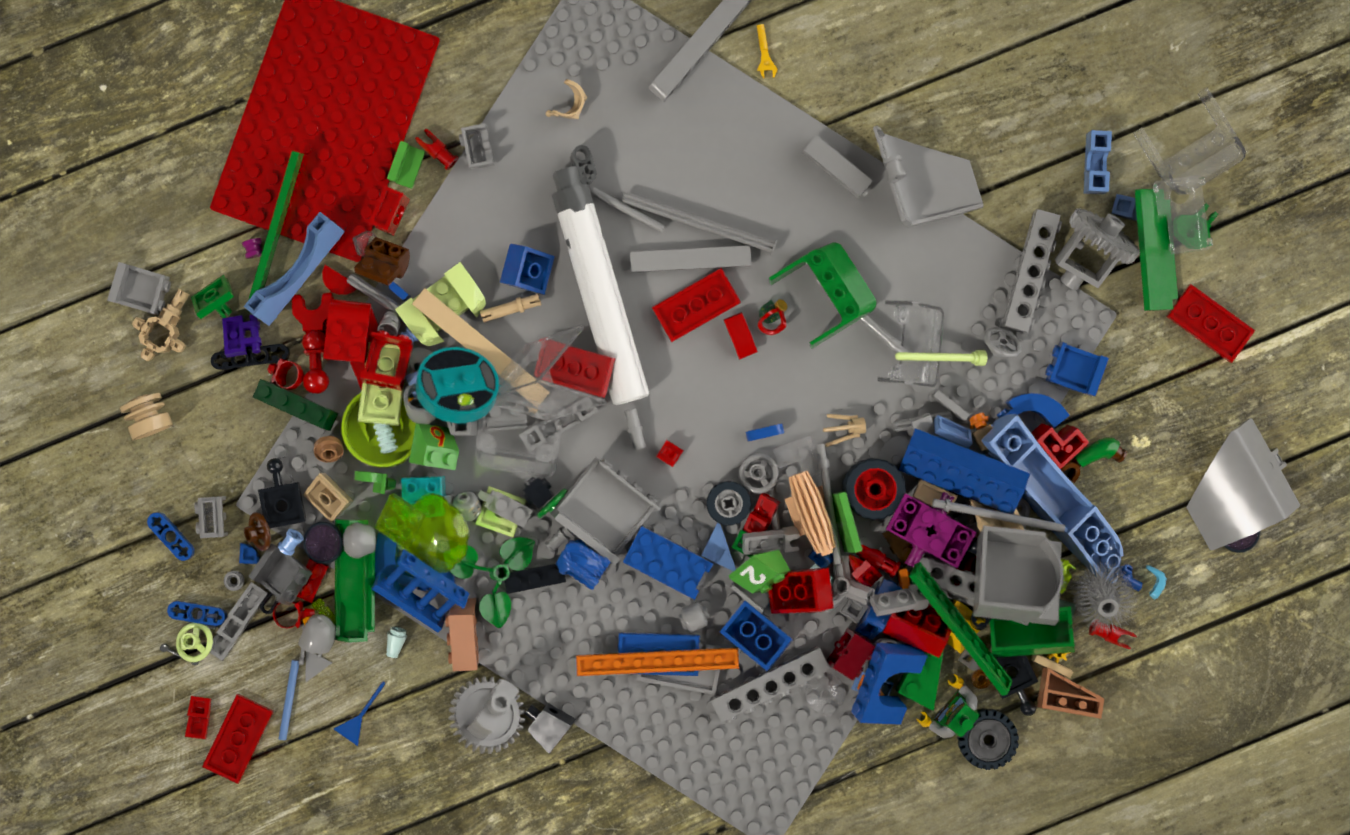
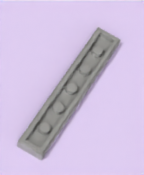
M750 245L630 252L631 272L751 266Z

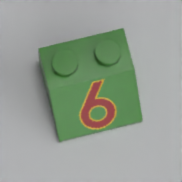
M416 423L409 462L423 466L456 470L459 449L454 435L450 434L449 428Z

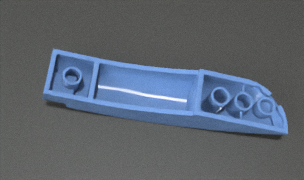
M1005 415L992 423L993 429L981 441L990 451L988 454L992 459L1030 473L1022 497L1029 503L1034 512L1041 520L1065 525L1064 532L1051 531L1085 567H1088L1087 569L1091 573L1094 572L1095 576L1096 572L1098 573L1100 563L1102 574L1105 572L1108 575V569L1111 571V574L1115 570L1118 571L1116 568H1121V556H1124L1122 544L1097 507L1064 475L1039 445L1018 415Z

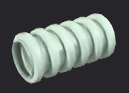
M374 423L375 435H378L377 441H380L378 445L382 448L380 452L386 454L396 451L398 445H395L396 439H393L395 436L391 432L393 428L390 425Z

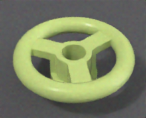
M189 623L177 635V652L188 662L203 660L212 649L213 636L210 629L204 624ZM194 628L193 634L186 633L188 630ZM200 629L206 635V647L201 644L199 638ZM197 649L201 654L190 656L184 650Z

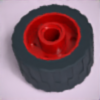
M868 458L858 461L847 471L842 483V492L847 494L851 510L859 516L872 520L884 519L887 516L893 515L906 493L905 480L902 477V473L895 465L881 459ZM875 483L878 490L876 493L871 494L870 486Z

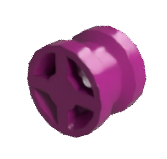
M261 238L242 242V247L246 250V259L261 256L263 251Z

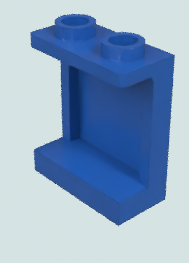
M1065 342L1055 345L1052 352L1054 359L1052 364H1048L1045 375H1047L1046 381L1088 396H1096L1109 358L1072 347Z

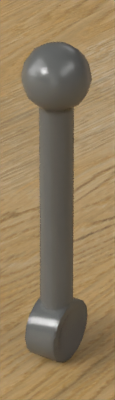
M167 644L160 646L162 652L167 651L181 657L177 651L170 649ZM199 661L191 662V664L196 666L199 664Z

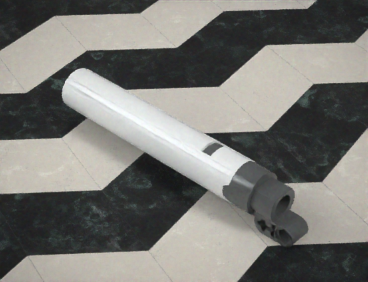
M579 145L571 153L572 166L554 172L553 178L557 192L552 194V198L569 249L568 252L598 354L615 358L608 388L613 404L619 405L647 397L649 390L588 186L596 178V168L590 149L585 145ZM576 152H583L585 160H579L576 157ZM586 172V174H590L591 176L587 179V177L582 176V174Z

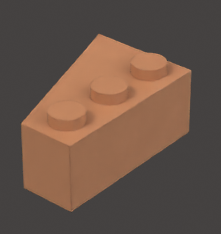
M469 598L464 609L455 604L450 609L449 615L445 616L446 627L450 629V633H447V645H451L448 661L449 664H452L453 671H472L478 669L477 617H475L476 598Z
M1043 667L1037 707L1102 718L1104 698L1053 670Z

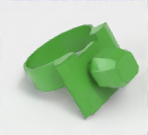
M355 471L354 480L374 482L373 492L385 494L386 490L396 488V480L387 478V474Z

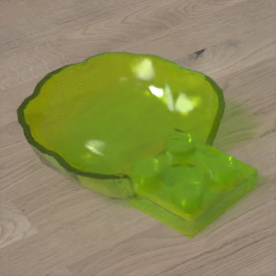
M395 493L391 494L374 527L397 543L400 551L405 549L439 573L450 572L456 564L462 561L467 552L469 527L462 513L455 506L449 504L443 496L438 494H425L413 505Z

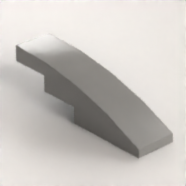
M252 582L249 584L216 632L217 634L213 639V646L210 651L212 655L224 661L258 611L261 602L268 595L267 592Z

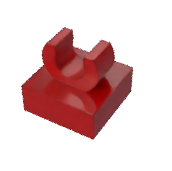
M666 440L656 457L673 467L684 450Z

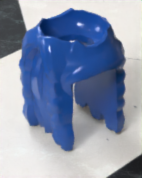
M581 539L569 540L559 559L555 562L560 574L572 576L590 590H593L599 583L603 572L611 563L608 558L600 556L586 546L585 542Z

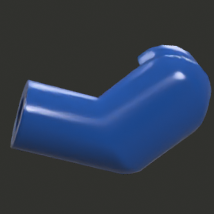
M1129 564L1121 566L1120 575L1123 572V576H1126L1129 583L1132 584L1130 585L1131 588L1139 592L1143 583L1133 578L1132 566Z

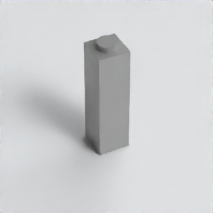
M818 135L804 149L803 154L856 198H859L861 195L865 197L872 189L870 184L873 180Z

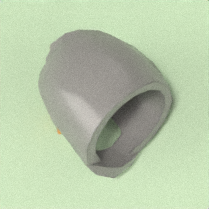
M416 384L406 387L403 399L409 419L417 424H429L434 421L436 417L421 405L417 396L408 399L409 395L416 391Z
M317 614L305 617L303 619L304 628L298 645L301 649L310 653H328L335 642V625L325 615Z

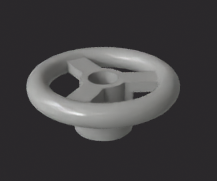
M993 327L985 332V343L993 355L1014 358L1021 353L1022 346L1020 340L1009 330ZM998 333V340L991 341V334ZM1006 336L1014 342L1016 347L1009 343Z
M751 455L740 466V482L745 489L752 493H765L771 490L778 481V466L767 455ZM762 460L760 464H754L750 467L749 471H745L752 461ZM768 463L773 470L770 483L765 478V468ZM757 470L762 471L760 476H755ZM752 477V479L760 481L764 487H753L747 482L746 478Z

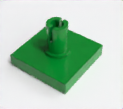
M223 274L191 296L195 313L200 320L214 310L218 312L221 318H226L225 313L229 316L232 312L226 305V302L232 299L234 295L229 280Z

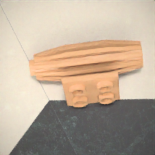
M808 471L788 477L792 496L784 500L799 535L806 534L816 554L821 553L822 556L833 553L832 549L836 546L831 521L825 507L823 486L817 487Z

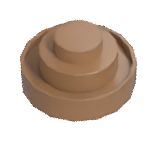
M324 436L316 440L314 444V455L322 462H335L344 454L343 443L337 437Z

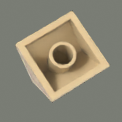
M326 473L317 475L303 494L331 523L354 501Z

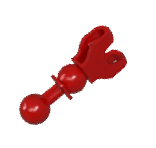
M331 292L323 293L321 305L315 310L306 309L305 299L300 294H295L292 297V314L302 324L303 332L305 333L302 345L305 349L304 354L309 356L310 370L304 375L303 385L312 394L323 393L329 386V377L322 370L321 356L324 354L330 299H334Z

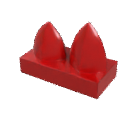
M848 556L854 570L852 575L861 584L871 587L883 576L867 560L863 562L855 556Z
M309 559L306 568L312 574L297 597L312 603L329 566Z

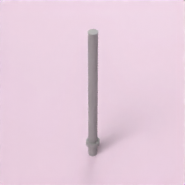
M933 499L932 507L942 508L947 512L952 510L1058 532H1064L1065 530L1064 524L954 503L949 499L945 501Z

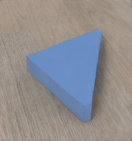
M717 523L701 556L734 572L736 568L721 524Z

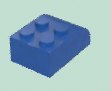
M747 601L742 603L720 631L722 635L766 671L771 669L793 641L790 636L758 612Z

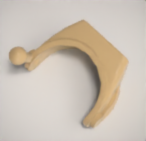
M566 79L564 84L568 85L574 93V105L566 113L547 110V117L560 116L568 119H579L587 96L579 84Z

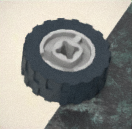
M721 482L715 485L708 494L707 510L712 519L717 523L725 526L739 524L750 512V495L742 485L736 482Z

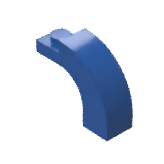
M1031 393L1018 395L1007 400L1005 403L1010 409L1004 408L997 414L998 418L994 421L1005 415H1018L1024 411H1033L1039 414L1048 426L1054 428L1070 415L1053 398Z

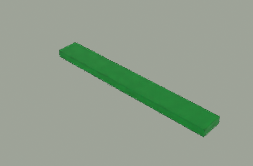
M291 152L249 299L257 290L265 288L304 154Z
M921 562L914 564L909 577L1002 696L1007 695L1013 682L924 565Z

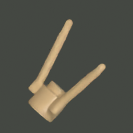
M826 415L828 418L851 421H848L847 425L823 428V432L848 430L849 433H852L826 443V447L860 437V434L866 433L864 417L858 418V415Z

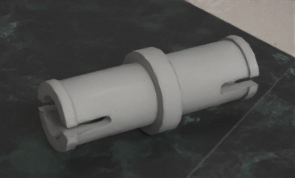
M637 408L624 411L629 427L627 431L631 435L633 449L645 448L646 445L642 433L643 425H640Z

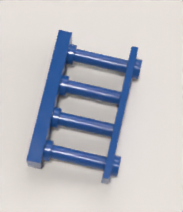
M405 549L401 551L398 567L389 576L380 572L372 587V590L437 633L443 628L445 613L455 604L464 609L470 594ZM405 571L415 576L406 587L396 582ZM424 582L432 589L423 598H420L413 591ZM438 593L448 598L439 609L429 604Z

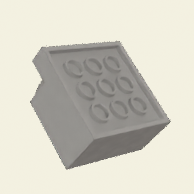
M983 526L977 538L973 616L1056 625L1059 616V592L1063 581L1061 542L1049 541L1046 537V532Z

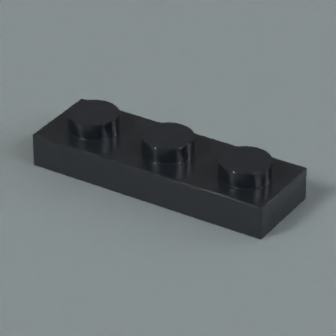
M556 564L510 572L509 577L504 580L506 593L510 594L565 583L566 577L560 574Z

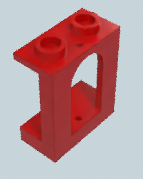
M384 186L368 223L394 236L410 199L405 194Z
M382 330L377 332L371 331L372 341L365 369L361 370L360 374L362 383L402 391L413 349L412 340L408 336L398 334L396 337ZM387 344H395L400 349L395 377L375 373L380 352Z

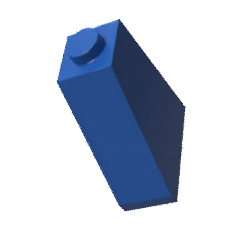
M883 579L878 584L875 595L901 590L902 588L897 586L892 580ZM870 604L858 622L855 632L873 640L884 630L890 614L877 616Z

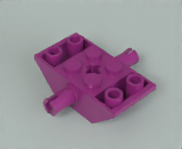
M942 492L939 500L945 501L949 499L952 502L954 497L946 492ZM906 493L886 527V530L912 544L913 549L905 561V564L911 567L920 561L924 553H929L958 568L976 534L975 531L948 517L944 509L931 508ZM932 526L933 531L931 534H928L926 527Z

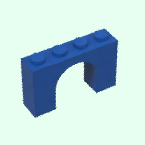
M378 532L375 551V579L380 572L389 576L398 567L401 534ZM439 539L433 569L455 583L456 577L450 573L445 565L444 552L460 545V541ZM404 572L396 582L406 587L415 576ZM422 582L417 587V590L429 591L431 587Z
M876 644L851 711L860 723L901 725L907 710L906 705L898 696H880V688L894 674L901 672L921 673L927 655L921 649L907 644Z

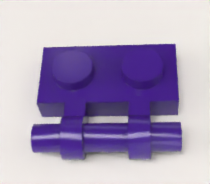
M253 314L249 316L250 321L244 322L242 315L222 318L224 350L227 358L246 355V347L250 346L252 347V353H260V346L262 345L261 338L259 337L260 322ZM250 330L251 337L246 338L245 331Z

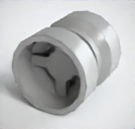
M393 311L384 313L378 330L390 333L389 335L396 336L402 324L401 317Z

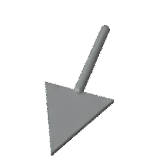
M306 651L305 683L332 664V662L321 657L322 654L317 655Z

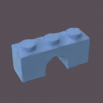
M1091 130L1086 134L1083 194L1104 195L1109 192L1110 171H1107V157L1109 152H1111L1112 131Z

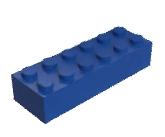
M916 428L899 467V471L1009 514L1014 513L1030 476L1028 472Z

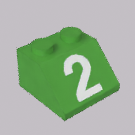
M775 550L753 555L732 572L729 578L752 594L757 592L763 594L772 589L771 585L784 580V575L790 571V568L781 552Z

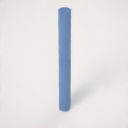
M299 660L291 661L279 740H287Z

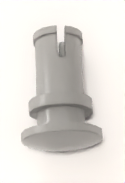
M566 527L559 528L557 530L558 533L545 542V545L554 553L564 542H569L570 537L576 538L577 536Z

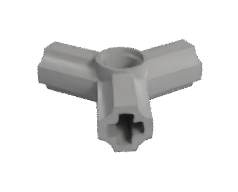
M849 555L841 556L842 564L834 565L833 562L835 580L831 590L834 608L825 610L827 613H831L846 598L869 606L871 604L869 601L870 597L875 595V589L854 581ZM847 583V588L844 591L843 587Z

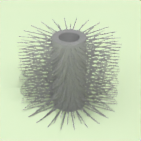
M1100 563L1098 573L1096 572L1097 578H1094L1092 573L1089 572L1091 579L1088 581L1084 578L1083 581L1087 582L1082 583L1080 581L1078 584L1084 585L1076 587L1077 589L1082 588L1076 593H1082L1077 597V600L1085 596L1079 601L1080 605H1077L1076 600L1073 602L1076 603V610L1079 613L1083 606L1081 613L1083 611L1086 616L1093 613V611L1094 614L1092 616L1094 617L1095 615L1097 616V613L1100 619H1103L1104 616L1105 630L1106 621L1108 630L1110 627L1108 619H1110L1113 626V616L1115 619L1119 618V613L1124 616L1125 613L1121 612L1126 611L1127 613V609H1124L1126 607L1128 609L1131 608V605H1126L1133 600L1124 601L1130 598L1132 594L1125 598L1122 597L1129 592L1133 593V597L1136 596L1130 586L1132 584L1129 581L1130 589L1129 592L1127 591L1128 585L1125 587L1127 582L1125 583V577L1124 580L1122 578L1117 580L1118 577L1120 578L1118 574L1114 579L1111 578L1118 571L1111 574V571L1108 569V575L1105 572L1102 574Z

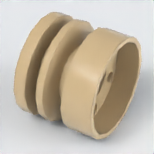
M160 393L139 396L119 408L121 413L131 412L124 416V421H135V423L128 427L132 440L151 436L173 426L169 413H158V410L162 409L165 403L154 404L162 399Z

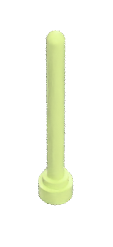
M975 350L971 354L898 352L895 354L896 360L961 361L971 362L975 366H985L987 363V352L985 350Z

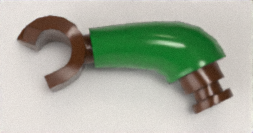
M1104 437L1080 451L1061 471L1064 472L1071 468L1067 478L1075 483L1080 476V467L1083 468L1102 458H1112L1120 463L1127 456V450L1122 449L1117 439Z

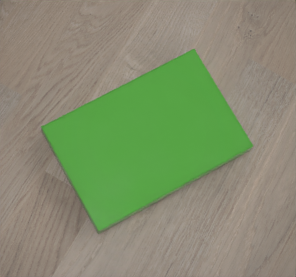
M845 492L832 493L836 524L844 552L862 551V546L847 494Z

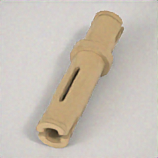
M536 293L525 298L518 297L514 301L489 309L480 310V314L485 323L519 311L523 313L526 309L541 306L542 304L539 294Z

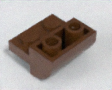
M375 237L364 249L365 256L356 264L354 270L356 274L389 286L395 278L402 279L409 265L410 252L405 247Z

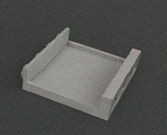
M595 457L550 514L556 521L616 565L620 560L617 556L653 510L656 508L659 511L661 508L656 505L658 500L652 495L648 494L645 496L641 493L643 489L638 484L633 482L631 485L627 482L628 477L620 470L617 473L612 470L613 465L605 458L601 461Z

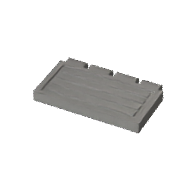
M699 643V649H702V643ZM706 644L705 649L720 648V646ZM720 669L699 670L698 676L637 674L636 680L715 695Z

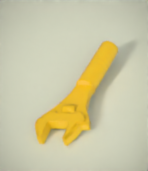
M760 24L756 26L761 51V62L757 71H760L761 76L764 78V71L772 70V77L774 78L778 69L768 53L765 26Z

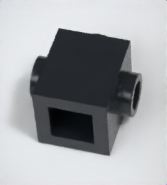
M532 477L524 484L526 488L523 489L525 492L523 497L530 505L534 503L538 509L554 496L550 490L552 485L545 477L543 479Z

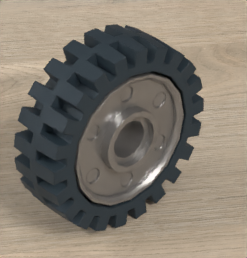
M986 708L977 710L979 717L973 723V728L962 737L957 736L960 751L968 762L980 769L995 770L1000 766L1003 767L1016 754V748L1019 745L1017 729L1005 714L997 710ZM988 734L992 735V741L985 744L983 742L984 737Z

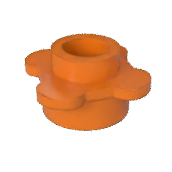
M983 412L972 416L969 419L971 423L970 429L976 428V430L985 427L989 416H985Z

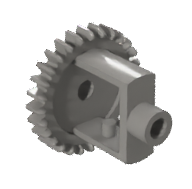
M1077 208L1069 219V223L1072 228H1075V232L1056 256L1055 261L1057 265L1066 270L1060 279L1069 288L1077 290L1083 281L1099 288L1120 260L1121 263H1132L1140 254V250L1134 244L1135 242L1130 240L1129 236L1124 235L1125 232L1121 231L1125 225L1120 219L1112 214H1107L1105 218H1100L1096 213L1093 214L1086 209ZM1084 235L1086 236L1084 241L1088 239L1092 241L1090 246L1098 245L1097 251L1103 248L1105 250L1104 255L1111 253L1096 274L1068 258L1075 248L1079 250L1083 248L1085 243L1081 239Z
M485 676L481 678V682L478 678H475L473 684L471 681H468L466 687L462 685L459 688L461 693L456 692L454 694L457 699H452L450 702L455 707H450L448 710L454 713V715L448 717V720L455 721L450 725V728H457L453 735H461L458 742L466 740L465 748L472 744L473 752L479 747L480 754H483L486 748L488 754H491L493 747L498 753L501 751V746L506 749L508 748V743L512 745L515 742L513 737L518 738L520 736L516 730L521 731L523 729V726L519 723L525 721V718L520 717V715L525 713V710L519 709L523 702H516L520 695H517L519 690L512 683L503 679H499L494 683V677H491L487 682Z

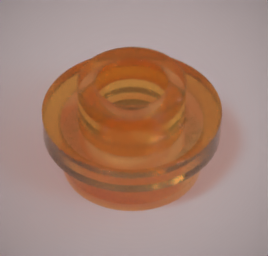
M982 669L976 670L971 676L972 684L978 689L987 688L991 683ZM980 676H984L983 680L978 681Z

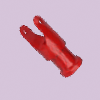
M425 129L424 132L433 141V144L424 143L419 137H415V141L431 157L438 159L445 166L444 169H451L459 159L457 155L454 156L447 150L446 145L428 129Z
M861 545L862 551L856 552V555L863 558L864 561L867 560L877 570L881 569L888 573L889 577L893 578L901 564L899 561L895 562L889 559L885 553L877 549Z
M1097 620L1091 622L1092 626L1089 627V635L1100 636L1105 641L1126 649H1131V647L1119 642L1118 638L1125 634L1137 637L1134 633L1115 625L1112 626L1110 624L1107 630L1106 624L1105 630V623H1103V627L1101 622L1097 623Z

